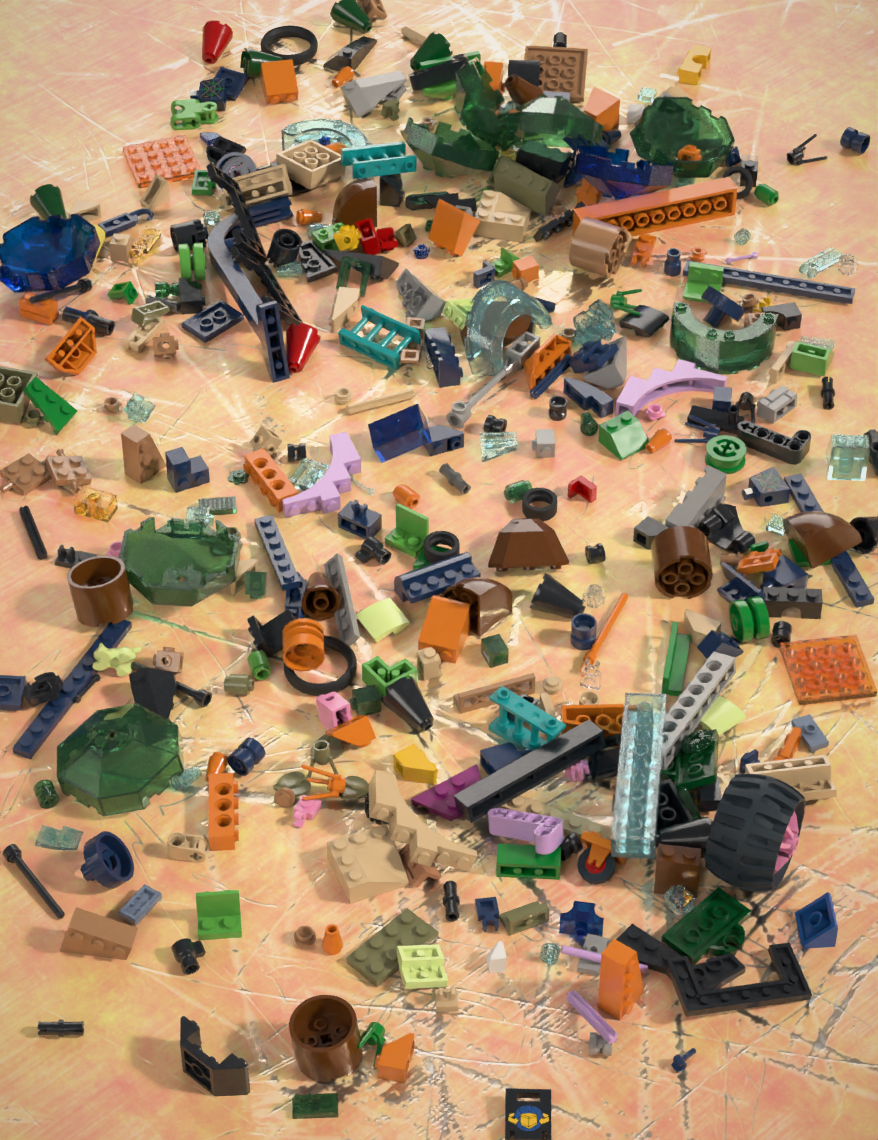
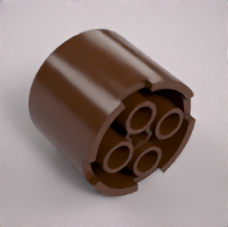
M675 526L663 530L654 538L651 544L655 585L660 593L672 599L674 596H687L690 599L701 595L711 586L710 582L713 572L709 544L703 532L690 526Z
M95 556L77 563L69 570L67 581L78 621L83 625L98 627L99 624L112 622L114 625L126 619L133 612L134 601L126 568L121 559L114 556Z
M317 995L306 999L295 1008L289 1020V1031L296 1062L301 1072L308 1078L318 1082H331V1079L352 1074L359 1066L363 1055V1049L358 1048L361 1038L353 1007L346 1000L338 996Z

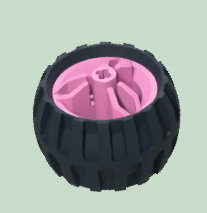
M761 774L735 775L725 789L712 821L706 845L705 867L719 879L740 889L756 892L776 890L784 878L792 855L795 854L799 843V835L805 813V797L792 786L770 776Z

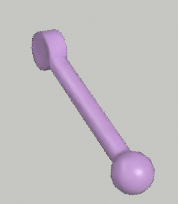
M752 252L750 255L735 258L727 257L725 261L730 264L732 261L747 258L756 259L758 258V253Z

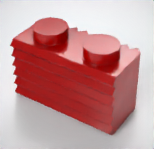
M367 218L357 221L355 225L361 234L360 242L364 253L370 255L381 253V247L372 219Z

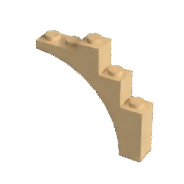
M375 770L369 783V817L389 822L390 840L409 844L410 862L428 867L431 866L432 862L470 872L477 858V851L452 842L429 828L411 811L402 798L395 774Z

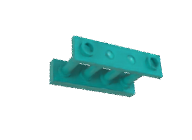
M404 141L341 148V165H353L352 178L359 179L416 172L417 156H405L406 143Z
M362 305V319L355 327L349 331L344 328L339 330L340 344L398 370L401 366L399 354L402 352V349L411 341L416 344L421 343L419 330L379 313L373 308ZM368 321L375 324V327L366 337L357 335ZM382 328L390 331L379 344L371 341ZM396 335L404 338L394 350L385 348Z
M501 686L489 697L490 701L499 705V716L489 724L488 730L505 741L512 743L520 750L528 748L532 752L555 739L566 728L565 723L504 686ZM507 711L515 715V722L507 718ZM523 721L531 725V731L523 727ZM539 731L547 735V741L539 737Z

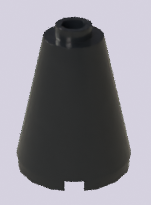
M864 516L852 519L849 523L860 533L862 542L855 545L853 549L862 552L861 554L873 552L878 548V516Z
M545 573L543 576L544 581L542 584H539L529 608L568 618L584 613L586 608L583 606L584 601L552 576Z
M409 676L410 679L406 677L398 679L387 688L389 693L386 697L384 694L382 695L381 702L417 731L429 730L433 726L434 718L416 680L412 676Z
M703 816L660 829L654 835L655 847H658V844L698 848L701 849V858L705 859L707 840L712 825L709 817Z

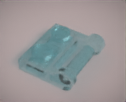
M303 458L299 462V467L288 479L295 488L305 491L324 476L329 465ZM305 470H307V472L304 474V476L301 478V480H299V478H300V476L303 474V472H304Z

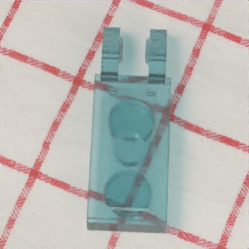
M830 247L808 259L804 264H801L799 272H807L806 275L809 279L814 278L818 273L844 260V255Z

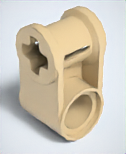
M172 833L167 838L168 856L172 860L201 863L205 861V848L208 847L209 840L203 835Z

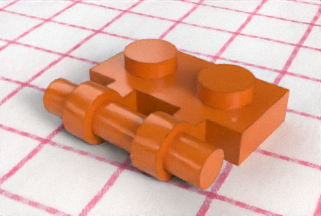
M769 548L764 552H750V554L744 555L743 559L740 560L737 571L743 575H752L761 571H772L778 563V557L782 556L781 549L774 550Z

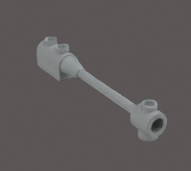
M526 331L506 349V360L500 371L466 404L461 401L452 404V410L447 414L448 423L454 428H463L464 423L472 415L471 409L504 376L515 370L523 369L526 359L530 358L535 350L540 347V337Z

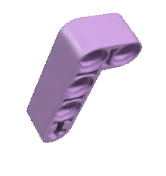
M494 808L487 812L490 834L535 842V850L538 854H550L564 841L563 821L560 818L504 808Z

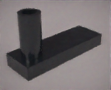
M692 405L689 415L715 424L716 427L720 428V431L736 435L738 423L745 421V417L739 416V407L737 405L729 406L728 413ZM688 415L687 422L705 427V425L689 418Z

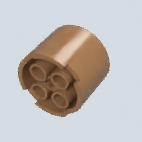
M585 217L578 225L571 242L569 252L570 264L610 278L612 273L616 274L623 263L626 254L624 253L625 242H628L629 239L627 229L591 217Z

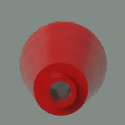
M211 20L205 23L202 29V59L206 63H216L232 40L233 31L226 23L223 25L218 20Z
M293 323L286 330L285 351L288 370L292 373L303 370L320 342L321 336L317 334L318 330L305 323L295 326V323Z

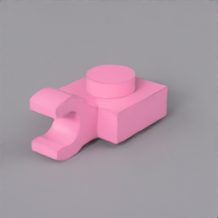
M302 795L294 807L293 819L296 820L293 826L302 828L306 819L313 820L322 807L321 800L303 801L302 797L306 795Z

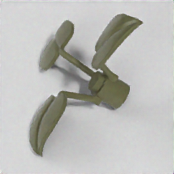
M325 733L314 742L310 749V766L314 767L315 762L319 765H326L329 762L334 774H338L333 759L340 757L344 753L342 742L327 736ZM308 771L306 777L300 772L287 773L278 780L273 788L277 791L280 788L287 787L294 792L295 797L303 795L311 789V783L307 782V778H311L312 771ZM348 776L346 778L344 794H339V797L344 800L362 798L369 792V783L361 777Z

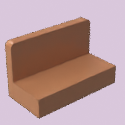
M406 844L399 851L408 880L412 886L418 888L427 877L437 880L442 877L434 862H432L430 867L410 862L409 844Z

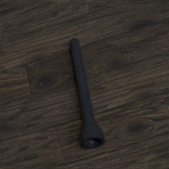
M88 278L80 279L75 285L30 297L29 302L34 304L76 291L82 293L89 292L92 289V283Z
M137 662L131 663V668L136 671L146 668V666ZM176 681L178 691L193 697L198 705L208 706L212 699L211 692L204 689L195 690Z
M16 844L7 846L2 853L5 859L16 864L56 917L59 919L64 918V911L23 861L22 852Z

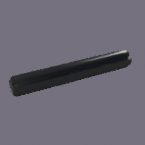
M21 506L19 508L20 515L39 560L46 559L48 557L47 550L28 506Z

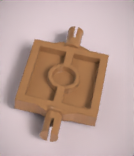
M58 449L56 451L58 456L46 457L45 461L54 485L69 486L74 494H79L81 492L79 486L89 485L92 480L82 455L66 456L63 449Z
M28 453L0 470L1 476L7 481L6 484L0 486L1 492L5 493L10 489H15L25 496L51 480L52 477L48 468H46V459L39 461Z

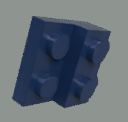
M590 340L582 345L583 347L573 354V357L569 359V364L574 373L599 369L619 349L616 343L602 345L600 340L594 342Z

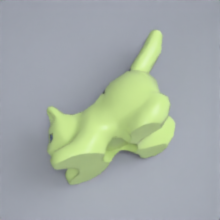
M100 643L99 648L93 653V657L97 661L93 663L92 667L98 671L114 668L118 676H127L132 671V661L136 659V654H139L142 648L123 646L109 649Z

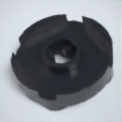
M46 672L34 678L35 682L31 685L28 682L23 690V695L30 706L35 707L47 701L53 702L59 698L58 693L63 687V682L60 676H56L54 672Z

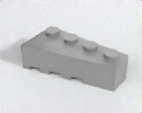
M707 465L704 469L705 475L696 479V485L693 490L687 491L682 504L678 503L666 519L665 526L669 528L690 526L698 529L700 522L707 518L720 503L724 504L727 474Z

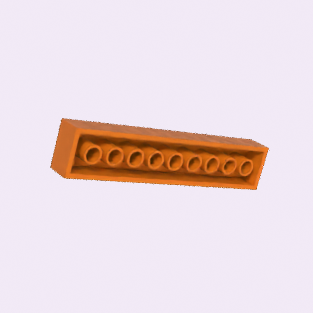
M730 177L576 208L573 212L572 236H574L578 225L585 217H591L625 228L633 237L735 215L737 187Z

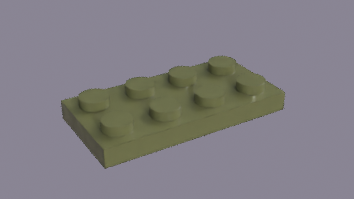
M407 908L347 956L346 963L378 987L399 970L397 946L429 945L438 938V931Z

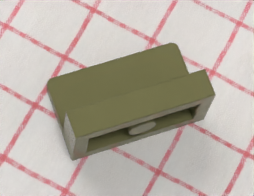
M538 901L501 913L500 920L511 936L549 922V907L546 902L540 904Z

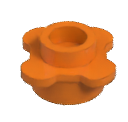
M693 247L688 257L692 261L702 262L705 259L704 255L707 254V250Z

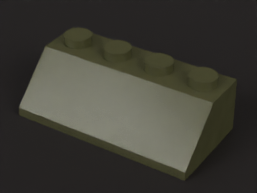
M501 158L494 172L496 192H501L544 216H548L562 186L504 158Z

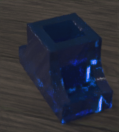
M574 901L570 911L561 913L559 933L577 936L592 934L602 937L604 918L599 917L595 913V903Z

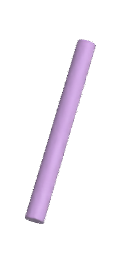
M566 945L562 946L561 954L601 963V954ZM639 964L640 972L646 974L648 966Z

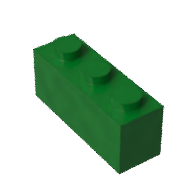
M498 844L496 877L560 880V846L550 854H538L535 850V845Z

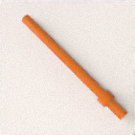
M621 594L590 651L586 652L583 657V663L579 669L580 673L586 674L590 665L594 664L597 658L596 654L629 597L628 594Z

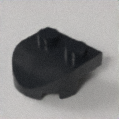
M221 136L216 139L212 146L208 145L206 149L209 162L214 163L215 166L228 153L240 152L244 154L247 151L245 146Z

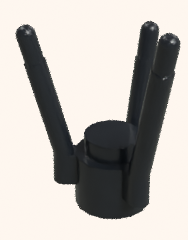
M814 134L794 148L793 151L787 153V160L791 165L797 163L799 166L803 163L828 158L823 156L802 160L804 157L803 151L806 149L805 145L817 137V134Z
M746 391L740 395L739 401L735 405L744 411L750 409L751 422L755 424L756 405L753 403L754 397Z

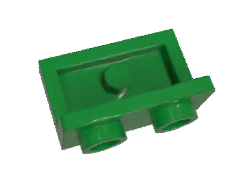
M195 170L192 195H212L213 189L216 188V182H212L208 178V170Z

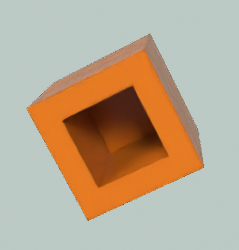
M532 256L515 260L511 270L512 276L517 280L519 277H525L527 282L538 279L539 264Z

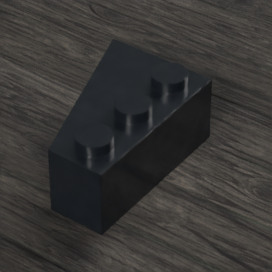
M528 140L518 149L515 161L558 184L566 177L573 153L561 152L558 148L551 149L545 144Z

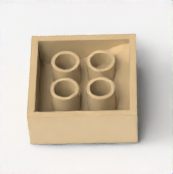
M311 139L276 154L278 165H286L289 179L310 190L345 175V166L341 165V154Z
M484 190L475 214V218L479 219L480 223L473 236L523 242L532 215V209L501 192Z
M386 824L327 842V859L349 904L410 886L394 840H390L389 828Z

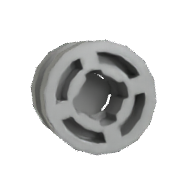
M590 1032L589 1055L603 1053L604 1056H611L612 1043H607L597 1032Z

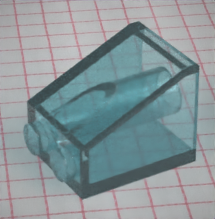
M831 434L826 450L828 480L865 481L870 448L868 435Z

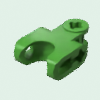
M197 99L175 100L171 103L173 115L170 125L174 130H190L199 128L201 124H214L219 119L215 113L217 104L215 102L200 103ZM182 121V123L176 124L175 122Z

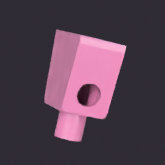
M336 692L319 695L316 698L320 722L327 730L351 719L349 702Z

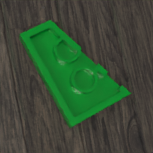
M36 376L23 390L33 405L43 413L44 420L47 423L49 422L54 428L53 432L56 436L78 411Z

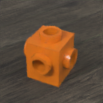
M693 145L683 147L677 154V166L686 170H693L701 163V150L696 149L697 147Z

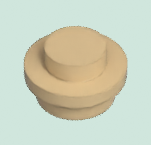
M342 387L337 389L334 398L338 403L346 404L352 400V393L348 388Z
M549 676L543 680V688L548 694H557L562 689V680L556 676Z

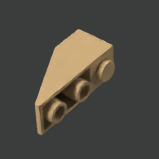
M339 287L338 294H335L332 315L329 317V326H332V333H336L358 313L360 306L359 288Z

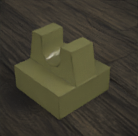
M395 98L383 103L381 115L384 119L388 117L393 121L399 119L397 115L400 112L399 101Z
M410 223L402 226L394 235V238L401 243L402 247L409 245L417 239Z

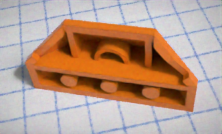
M80 317L45 360L60 372L79 375L97 353L94 335L95 328Z
M554 333L535 350L530 358L526 359L524 363L525 377L530 390L566 354L571 355L572 341Z

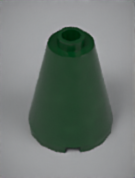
M340 0L338 3H334L330 12V16L334 21L363 34L368 33L372 29V21L356 0Z
M436 31L431 32L411 58L410 67L412 70L419 71L420 62L452 56L453 51L450 52L449 47L451 45L448 40L440 33L435 34Z
M244 48L245 51H242L240 68H243L244 74L249 75V79L258 78L261 74V63L281 61L282 57L251 48Z
M46 184L38 187L35 190L36 193L30 196L31 206L52 228L59 227L64 229L68 221L59 186Z

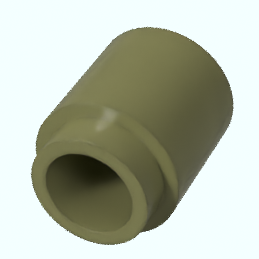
M230 674V676H225L224 691L229 692V694L249 695L250 691L254 690V679H251L250 675Z

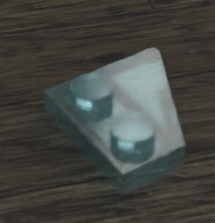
M516 432L480 433L482 462L517 450Z

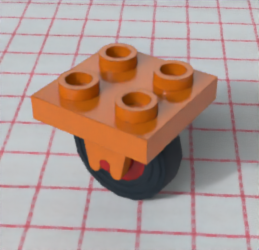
M583 831L580 838L585 850L578 858V872L588 883L596 885L605 883L613 876L616 867L615 863L623 866L626 864L628 858L623 845L616 839L610 838L608 840L602 838V835L596 831Z

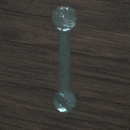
M349 474L351 482L368 491L370 495L375 494L374 488L365 486Z

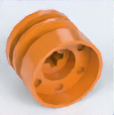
M307 618L296 619L286 624L282 631L283 661L286 666L300 672L311 671L321 666L325 660L324 630L322 626L315 620Z

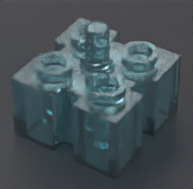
M596 300L589 306L587 311L583 310L573 317V324L576 328L574 331L575 341L580 345L590 340L592 342L598 340L601 342L602 339L610 341L613 334L616 333L615 324L613 323V310L602 300Z

